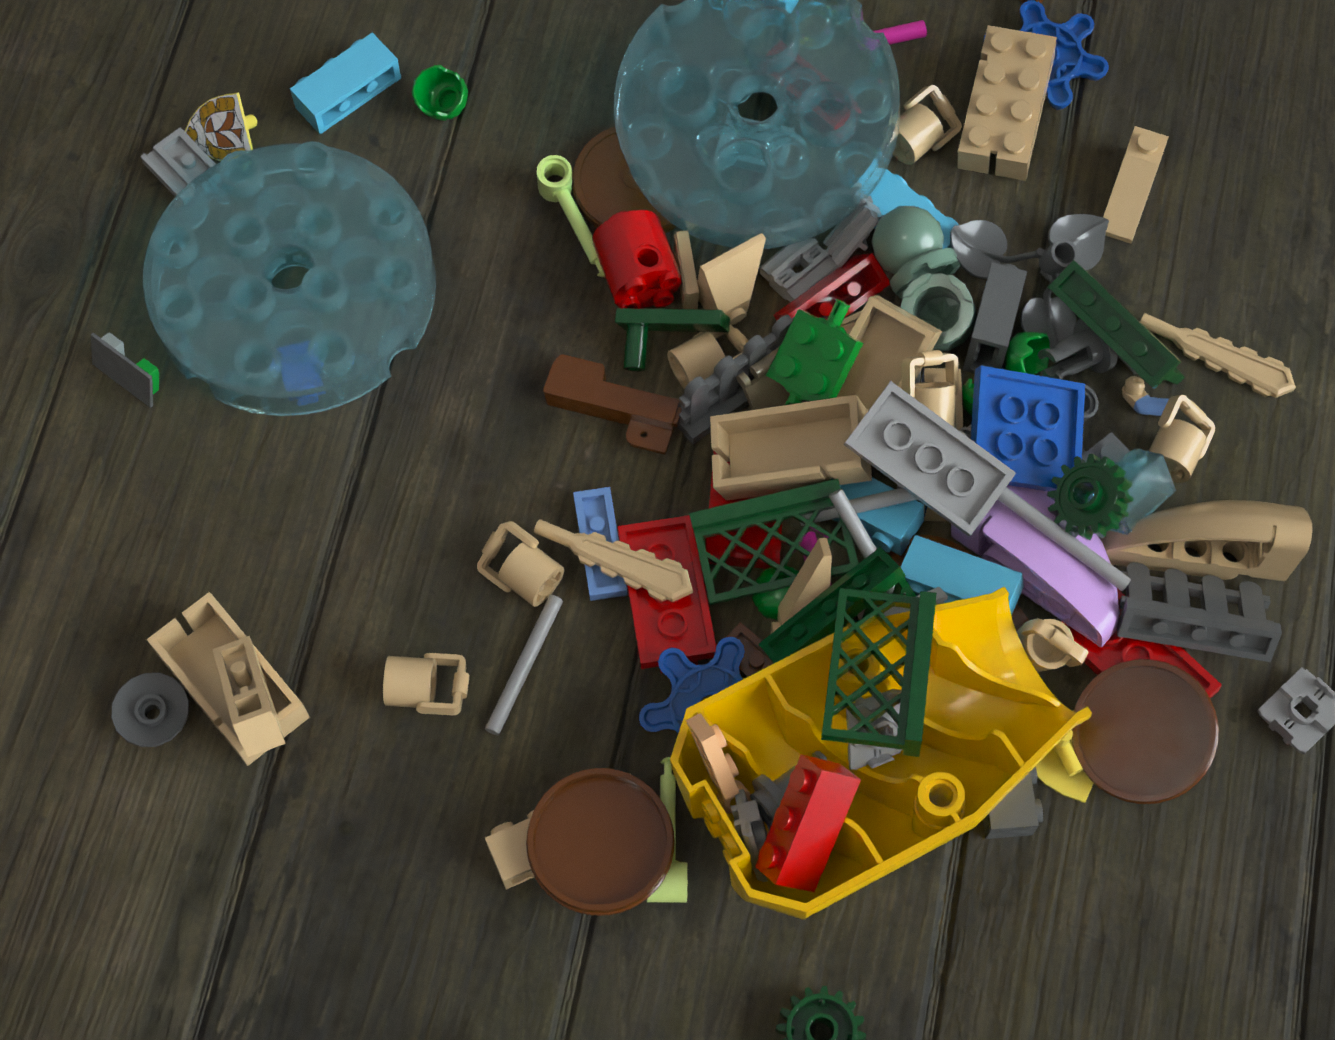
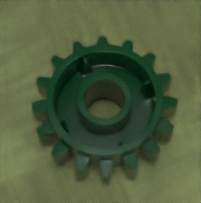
M1094 454L1088 455L1087 462L1078 456L1074 457L1073 468L1063 464L1061 466L1064 473L1063 477H1053L1051 479L1057 485V489L1047 492V496L1055 501L1054 504L1048 507V511L1057 516L1054 522L1075 538L1079 535L1086 540H1091L1093 534L1104 538L1106 537V531L1112 528L1119 529L1118 523L1123 517L1129 516L1127 512L1128 503L1134 500L1128 494V489L1133 485L1131 481L1124 477L1126 471L1117 464L1115 465V462L1104 456L1100 459ZM1095 492L1092 500L1087 503L1088 497Z
M822 986L819 994H813L809 987L805 988L804 999L802 1000L795 995L791 996L789 1001L793 1008L792 1011L782 1008L779 1014L787 1023L777 1024L775 1029L776 1033L785 1035V1038L782 1040H815L810 1034V1027L816 1023H823L831 1030L832 1038L830 1040L866 1039V1033L857 1031V1027L863 1024L864 1017L854 1016L853 1010L856 1003L854 1001L848 1004L842 1001L843 992L840 990L835 996L828 995L827 986Z

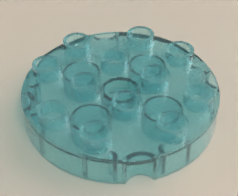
M685 0L674 6L661 4L639 28L621 62L614 93L616 133L628 168L642 194L662 216L681 230H688L689 234L699 239L731 248L737 247L760 233H763L766 238L763 249L788 246L817 236L843 221L855 211L863 199L869 197L880 182L894 153L899 134L900 89L897 66L884 33L873 32L864 22L862 4L857 0ZM764 92L771 94L775 98L778 109L771 117L764 121L749 122L743 120L739 115L737 105L745 102L752 93Z
M311 141L303 144H278L250 151H234L225 156L220 163L207 169L192 180L168 205L151 235L143 267V289L145 303L155 330L168 356L187 379L199 377L209 383L215 399L229 406L265 415L293 416L322 412L342 406L362 397L390 378L389 366L393 357L403 350L415 349L424 335L435 300L436 274L425 223L417 206L405 189L392 176L370 161L350 152ZM302 266L309 269L303 277L302 285L296 288L279 289L274 287L271 282L274 276L284 268Z

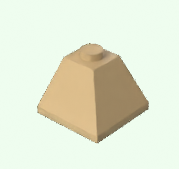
M763 233L700 266L697 280L699 289L698 300L705 310H722L730 318L731 325L737 324L747 315L746 312L748 311L766 240Z

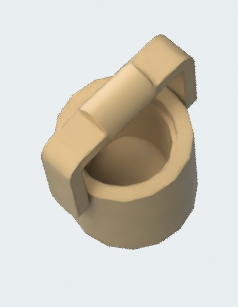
M930 85L922 88L903 105L906 111L883 130L882 136L893 156L899 161L911 165L930 148L933 151L940 149L961 130L962 125L955 114L956 111L946 96L941 93L937 86ZM928 94L943 119L951 127L945 134L943 126L934 112L927 106L918 103Z
M730 324L729 333L700 332L692 339L668 351L667 356L674 375L685 389L687 384L694 378L701 376L705 380L714 373L716 364L725 357L716 338L726 334L727 339L742 353L744 345L749 340L739 329L733 328Z
M933 350L919 352L915 357L905 358L901 365L902 389L956 428L955 395L959 391L958 357L955 354ZM945 362L946 382L915 383L914 366H934Z
M1177 395L1169 398L1158 421L1160 428L1144 461L1145 466L1156 476L1170 482L1184 483L1190 479L1198 460L1205 455L1214 435L1215 425L1192 400H1189L1185 395ZM1180 408L1202 430L1186 421L1174 419L1178 409Z
M512 521L500 524L496 532H492L482 549L483 554L477 563L478 571L505 592L513 590L534 607L542 604L553 593L564 574V567L537 547L539 541ZM509 531L519 538L522 543L510 553L498 574L489 567V564L496 557Z
M1033 619L1025 622L1016 631L1027 656L1037 672L1057 669L1065 664L1069 667L1082 665L1089 653L1087 649L1074 641L1070 629L1064 623L1055 619Z
M426 653L424 658L388 656L383 680V700L385 706L413 707L422 714H459L462 700L467 697L470 676L466 673L465 658L462 655ZM437 665L458 666L453 680V704L434 703Z

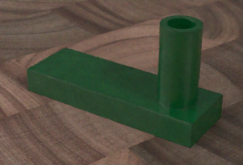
M616 308L615 323L626 330L623 369L628 371H645L648 331L729 333L730 318L722 310Z

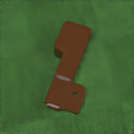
M564 354L559 355L553 362L543 389L547 405L629 425L626 432V440L630 446L666 455L674 428L678 427L680 421L679 414L682 412L679 399L609 383L606 379L603 364ZM645 433L647 436L643 438L641 434Z

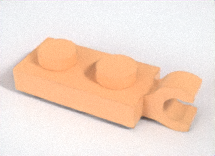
M701 713L686 720L710 779L717 789V799L725 812L728 814L732 813L730 802L735 795L740 793V789H744L747 800L751 801V794L744 784L734 780V777L739 775V772L731 756L728 753L724 755L721 749L727 746V743L718 725L709 726Z

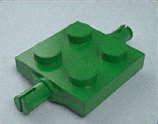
M836 299L827 319L818 318L805 310L798 309L766 374L769 378L783 385L786 391L790 393L785 405L802 403L803 400L817 401L837 397L864 344L850 336L840 326L848 309L851 307L849 304Z

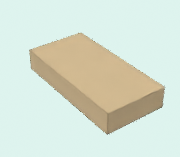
M688 230L678 231L674 234L673 253L682 276V284L679 287L683 309L697 310L699 289Z

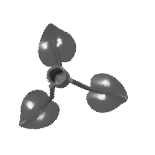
M1088 214L1064 216L1055 221L1049 229L1048 241L1050 246L1044 250L1038 248L1033 252L1013 256H1003L1007 250L1006 236L1000 227L986 220H973L952 227L950 243L951 248L957 254L960 266L974 277L987 279L992 262L1008 264L1038 258L1041 270L1048 275H1052L1049 286L1073 260L1077 261L1085 270L1093 268L1099 262L1104 250L1105 234L1109 220ZM1047 286L1043 293V299L1033 298L1024 305L1020 321L1023 332L1047 333L1050 340V348H1052L1057 342L1073 335L1076 315L1058 296L1051 298L1052 291Z

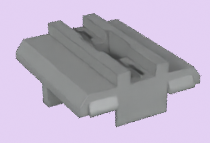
M863 193L823 241L828 246L826 249L827 253L832 256L833 261L839 267L843 266L857 248L860 247L864 251L867 250L868 244L866 239L882 217L879 207L872 204L873 200L870 195Z
M802 232L761 265L758 270L779 295L785 300L787 299L789 302H792L839 268V266L833 261L830 254L818 245V241L815 238L812 239L805 232ZM799 265L805 268L800 273H795L792 270L794 266L798 267Z
M1300 668L1257 711L1259 716L1269 724L1268 727L1272 731L1278 732L1284 738L1283 741L1287 745L1290 744L1299 753L1305 754L1335 725V692L1319 677L1316 678L1307 669ZM1303 702L1312 710L1311 715L1307 719L1294 708L1299 703Z
M891 689L881 694L887 701H890L901 693V690ZM873 696L866 699L860 697L853 703L865 718L881 707ZM900 703L893 707L898 714L900 709ZM846 708L847 730H850L859 722ZM887 712L871 723L879 734L897 736L898 725ZM848 743L849 769L857 770L867 765L875 768L895 760L892 756L901 753L902 749Z
M740 789V793L735 795L736 805L731 806L734 826L750 854L751 868L754 870L757 880L766 882L768 881L767 877L755 867L759 851L767 837L766 828L762 816L760 817L757 801H748L744 789Z

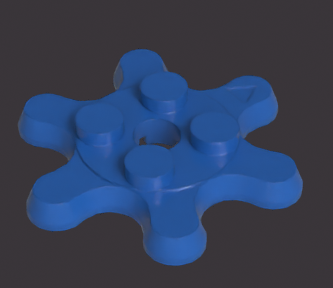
M1029 0L1021 5L1019 12L1023 26L1018 31L1057 37L1055 57L1046 95L1053 109L1062 110L1073 99V93L1069 86L1071 79L1081 77L1097 81L1108 72V62L1101 56L1087 53L1081 44L1082 39L1086 38L1093 31L1094 20L1087 14L1080 13L1072 16L1066 23L1058 24L1047 18L1045 8L1040 2Z
M735 637L723 638L716 646L713 659L704 665L691 663L680 649L668 648L664 650L659 657L658 663L661 671L671 681V694L665 701L650 703L641 709L639 714L641 726L650 732L671 729L679 733L688 707L700 702L707 695H714L743 680L739 672L740 662L745 652L741 641Z

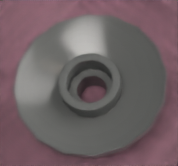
M144 673L131 678L118 690L112 703L111 718L116 731L127 742L139 747H157L171 741L182 731L189 717V700L185 689L173 677L162 673ZM160 709V714L157 718H147L150 710Z

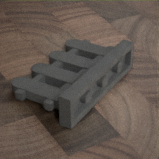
M784 315L775 322L772 327V333L764 338L760 335L754 336L744 345L742 354L735 359L731 356L724 357L716 364L714 373L705 380L699 376L687 384L684 389V395L679 397L682 412L679 414L678 428L692 445L711 432L710 416L740 412L749 405L736 376L744 372L751 381L755 379L749 367L781 346L794 317L791 318L789 315Z
M1138 562L1128 564L1126 572L1121 571L1131 581L1125 588L1126 596L1122 595L1119 602L1122 612L1118 621L1117 636L1271 662L1282 635L1281 625L1266 619L1265 609H1268L1271 603L1270 596L1263 595L1261 587L1256 583L1244 581L1240 583L1238 590L1225 589L1223 580L1214 575L1204 576L1200 584L1190 583L1187 581L1186 574L1178 569H1167L1163 578L1150 576V570L1147 566ZM1152 590L1163 591L1164 602L1153 601ZM1189 596L1200 598L1201 609L1190 607ZM1227 602L1238 604L1239 615L1228 613Z

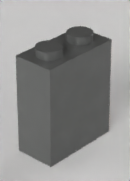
M991 263L963 371L975 374V369L981 365L1001 369L1009 345L1027 271L1018 269L1012 264Z

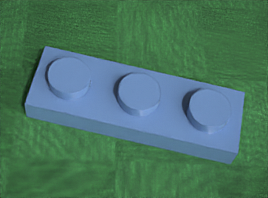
M610 487L573 492L579 533L589 535L596 532L604 535L608 542L619 541ZM585 565L590 601L627 595V586L624 583V578L620 576L611 578L601 572V567Z

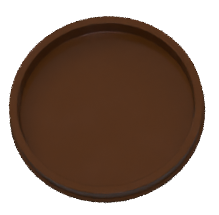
M645 123L617 125L596 135L579 153L572 172V188L577 204L583 215L595 227L598 228L605 221L609 220L612 215L620 211L648 210L654 212L659 217L665 233L680 225L690 214L697 200L701 180L698 162L686 143L674 133L662 127Z
M1138 659L1114 665L1100 673L1087 685L1075 706L1074 712L1076 713L1086 707H1089L1092 712L1088 720L1072 729L1073 748L1083 771L1101 790L1120 800L1136 804H1156L1175 799L1192 789L1204 777L1214 760L1218 747L1219 726L1213 703L1198 681L1184 670L1172 664L1158 660Z
M608 768L582 770L563 778L553 785L543 795L533 811L526 840L527 856L531 871L547 895L572 911L598 916L627 911L649 898L665 879L673 860L675 846L674 829L670 815L653 789L629 773Z

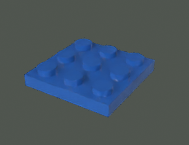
M981 365L975 369L971 440L1016 472L1008 485L1047 492L1056 490L1057 485L1051 479L1053 477H1063L1064 473L1061 466L1064 464L1069 468H1073L1074 457L1078 456L1082 459L1085 384Z

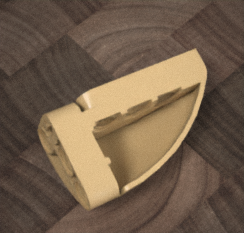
M1216 500L1169 508L1118 523L1119 529L1112 528L1106 531V537H1100V540L1104 545L1111 565L1127 567L1132 562H1138L1147 566L1149 570L1165 572L1167 569H1178L1186 575L1201 577L1214 575L1223 580L1233 579L1241 574L1253 578L1285 582L1309 550L1312 538V522L1307 511L1299 506L1246 500ZM1157 544L1162 552H1154L1148 545ZM1185 548H1193L1200 557L1190 556L1185 551ZM1223 553L1232 554L1237 559V562L1228 561Z

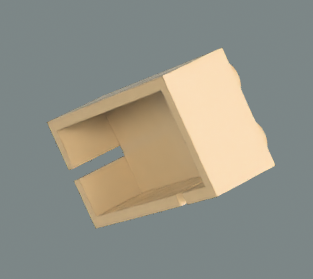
M988 25L958 148V169L988 174L990 169V153L997 154L996 176L1026 181L1055 57L1057 37Z
M870 296L849 334L864 344L837 397L857 395L868 412L890 381L902 389V361L907 357L917 356L919 352L932 351L943 331L880 296ZM914 366L915 380L923 367Z
M857 395L710 416L711 447L718 454L712 455L713 488L725 500L769 495L831 479H839L840 485L872 481L871 465L844 445L866 415V407Z
M208 592L182 612V615L194 632L187 636L180 623L174 618L151 635L147 641L245 764L249 766L265 752L247 758L231 722L212 650L247 636L214 596ZM254 646L283 736L286 737L310 717L302 702Z

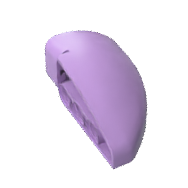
M1007 485V488L1054 522L1057 516L1050 513L1048 507L1054 504L1055 501L1047 496V491ZM996 500L971 536L968 537L951 524V536L977 555H983L982 559L1021 572L1024 582V588L1021 592L1023 595L1102 648L1115 633L1120 614L1117 588L999 500ZM1093 534L1091 540H1086L1079 535L1076 537V539L1110 563L1104 545L1097 534Z

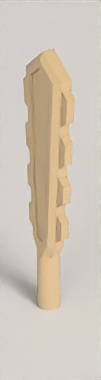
M1144 313L1140 321L1149 331L1171 340L1183 351L1184 356L1192 360L1200 359L1204 361L1205 366L1215 372L1224 371L1229 379L1239 384L1247 383L1251 385L1254 392L1264 397L1272 396L1277 398L1294 391L1296 388L1290 368L1285 367L1282 361L1272 357L1262 358L1258 356L1257 351L1247 347H1234L1232 341L1222 337L1214 339L1209 336L1207 331L1202 329L1177 328Z
M541 519L535 525V534L569 547L579 557L580 563L589 567L597 565L601 567L603 574L611 578L620 576L624 578L626 585L636 590L644 588L648 590L649 596L661 602L665 600L674 602L693 593L688 570L682 568L680 562L668 558L661 561L655 558L654 553L643 549L638 551L630 550L629 544L618 540L613 543L608 542L604 535L596 532L589 535L586 533L574 534Z

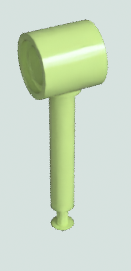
M547 156L537 166L539 193L548 201L560 203L590 263L595 264L599 270L597 276L605 277L593 246L592 234L571 196V165L562 156ZM552 175H559L563 178L559 182L547 180Z
M666 757L660 762L664 764V775L660 776V799L670 815L676 844V778L672 775L671 757ZM675 846L670 869L658 889L647 898V902L687 903V862L675 860Z

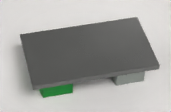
M110 332L102 338L92 333V365L151 408L153 406V394L159 391L158 368L145 358L137 364L133 363L125 357L123 342Z

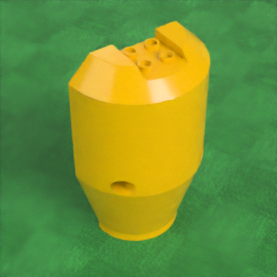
M1005 586L990 594L935 605L923 735L919 757L903 755L902 750L901 753L892 756L895 760L875 768L867 765L857 770H850L848 743L821 740L834 633L686 709L670 758L672 770L692 817L703 818L714 839L718 837L725 849L723 850V855L729 865L731 886L744 901L802 920L808 918L976 827L1075 726L1091 717L1092 712L1089 707L1076 713L1063 705L1049 690L1035 670L1016 632L1009 608V592ZM910 611L886 617L897 628L909 619ZM877 618L861 629L873 643H876L889 633ZM844 627L843 632L846 631L849 627ZM906 630L905 632L902 633V635L904 636V638H905L906 640H907L908 630ZM855 634L841 643V648L851 660L867 649ZM895 639L880 649L881 653L891 664L905 656L906 652ZM871 655L857 665L869 680L885 670L874 655ZM839 659L838 669L845 665L841 659ZM904 666L897 670L902 676ZM851 671L840 677L836 683L847 697L863 686ZM891 675L875 686L881 693L891 689L902 690V687ZM868 691L861 697L866 699L872 697V695ZM836 695L834 706L841 702ZM846 708L832 717L831 728L847 730ZM701 713L709 726L718 725L727 743V746L721 749L724 755L728 753L731 756L739 772V775L735 776L734 780L742 782L750 794L755 792L752 781L761 774L774 781L794 767L801 754L812 757V753L815 751L823 753L828 761L840 763L861 779L815 893L775 885L768 878L766 882L757 880L755 872L751 868L750 854L736 832L733 814L726 813L718 801L717 789L710 779L686 720ZM735 797L731 800L730 806L736 805ZM764 822V825H765V828H766V832H767V835H768L769 828H768L767 824Z

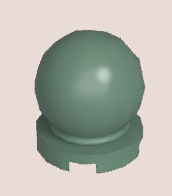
M898 206L882 215L878 221L871 241L875 258L885 271L895 274L889 282L892 291L900 299H903V293L912 281L928 273L953 275L960 267L954 249H942L944 236L940 223L927 210L916 206Z
M941 273L924 274L913 280L904 291L900 308L943 331L933 350H952L963 344L973 332L976 322L975 304L966 285L955 276Z

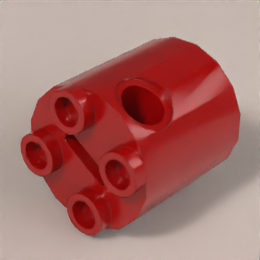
M648 210L620 211L612 215L609 220L596 229L592 236L593 246L614 303L619 308L642 309L652 305L656 308H662L674 301L673 293L682 284V276L660 219L654 212Z

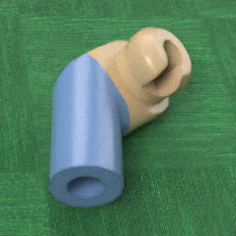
M1137 376L1127 378L1125 386L1122 387V395L1129 405L1138 414L1161 416L1169 399L1150 397L1144 390L1145 384L1142 378Z

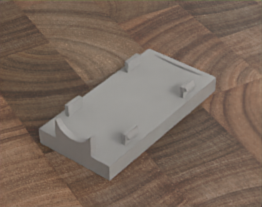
M892 381L889 382L844 443L847 448L968 537L972 535L1016 474V472Z

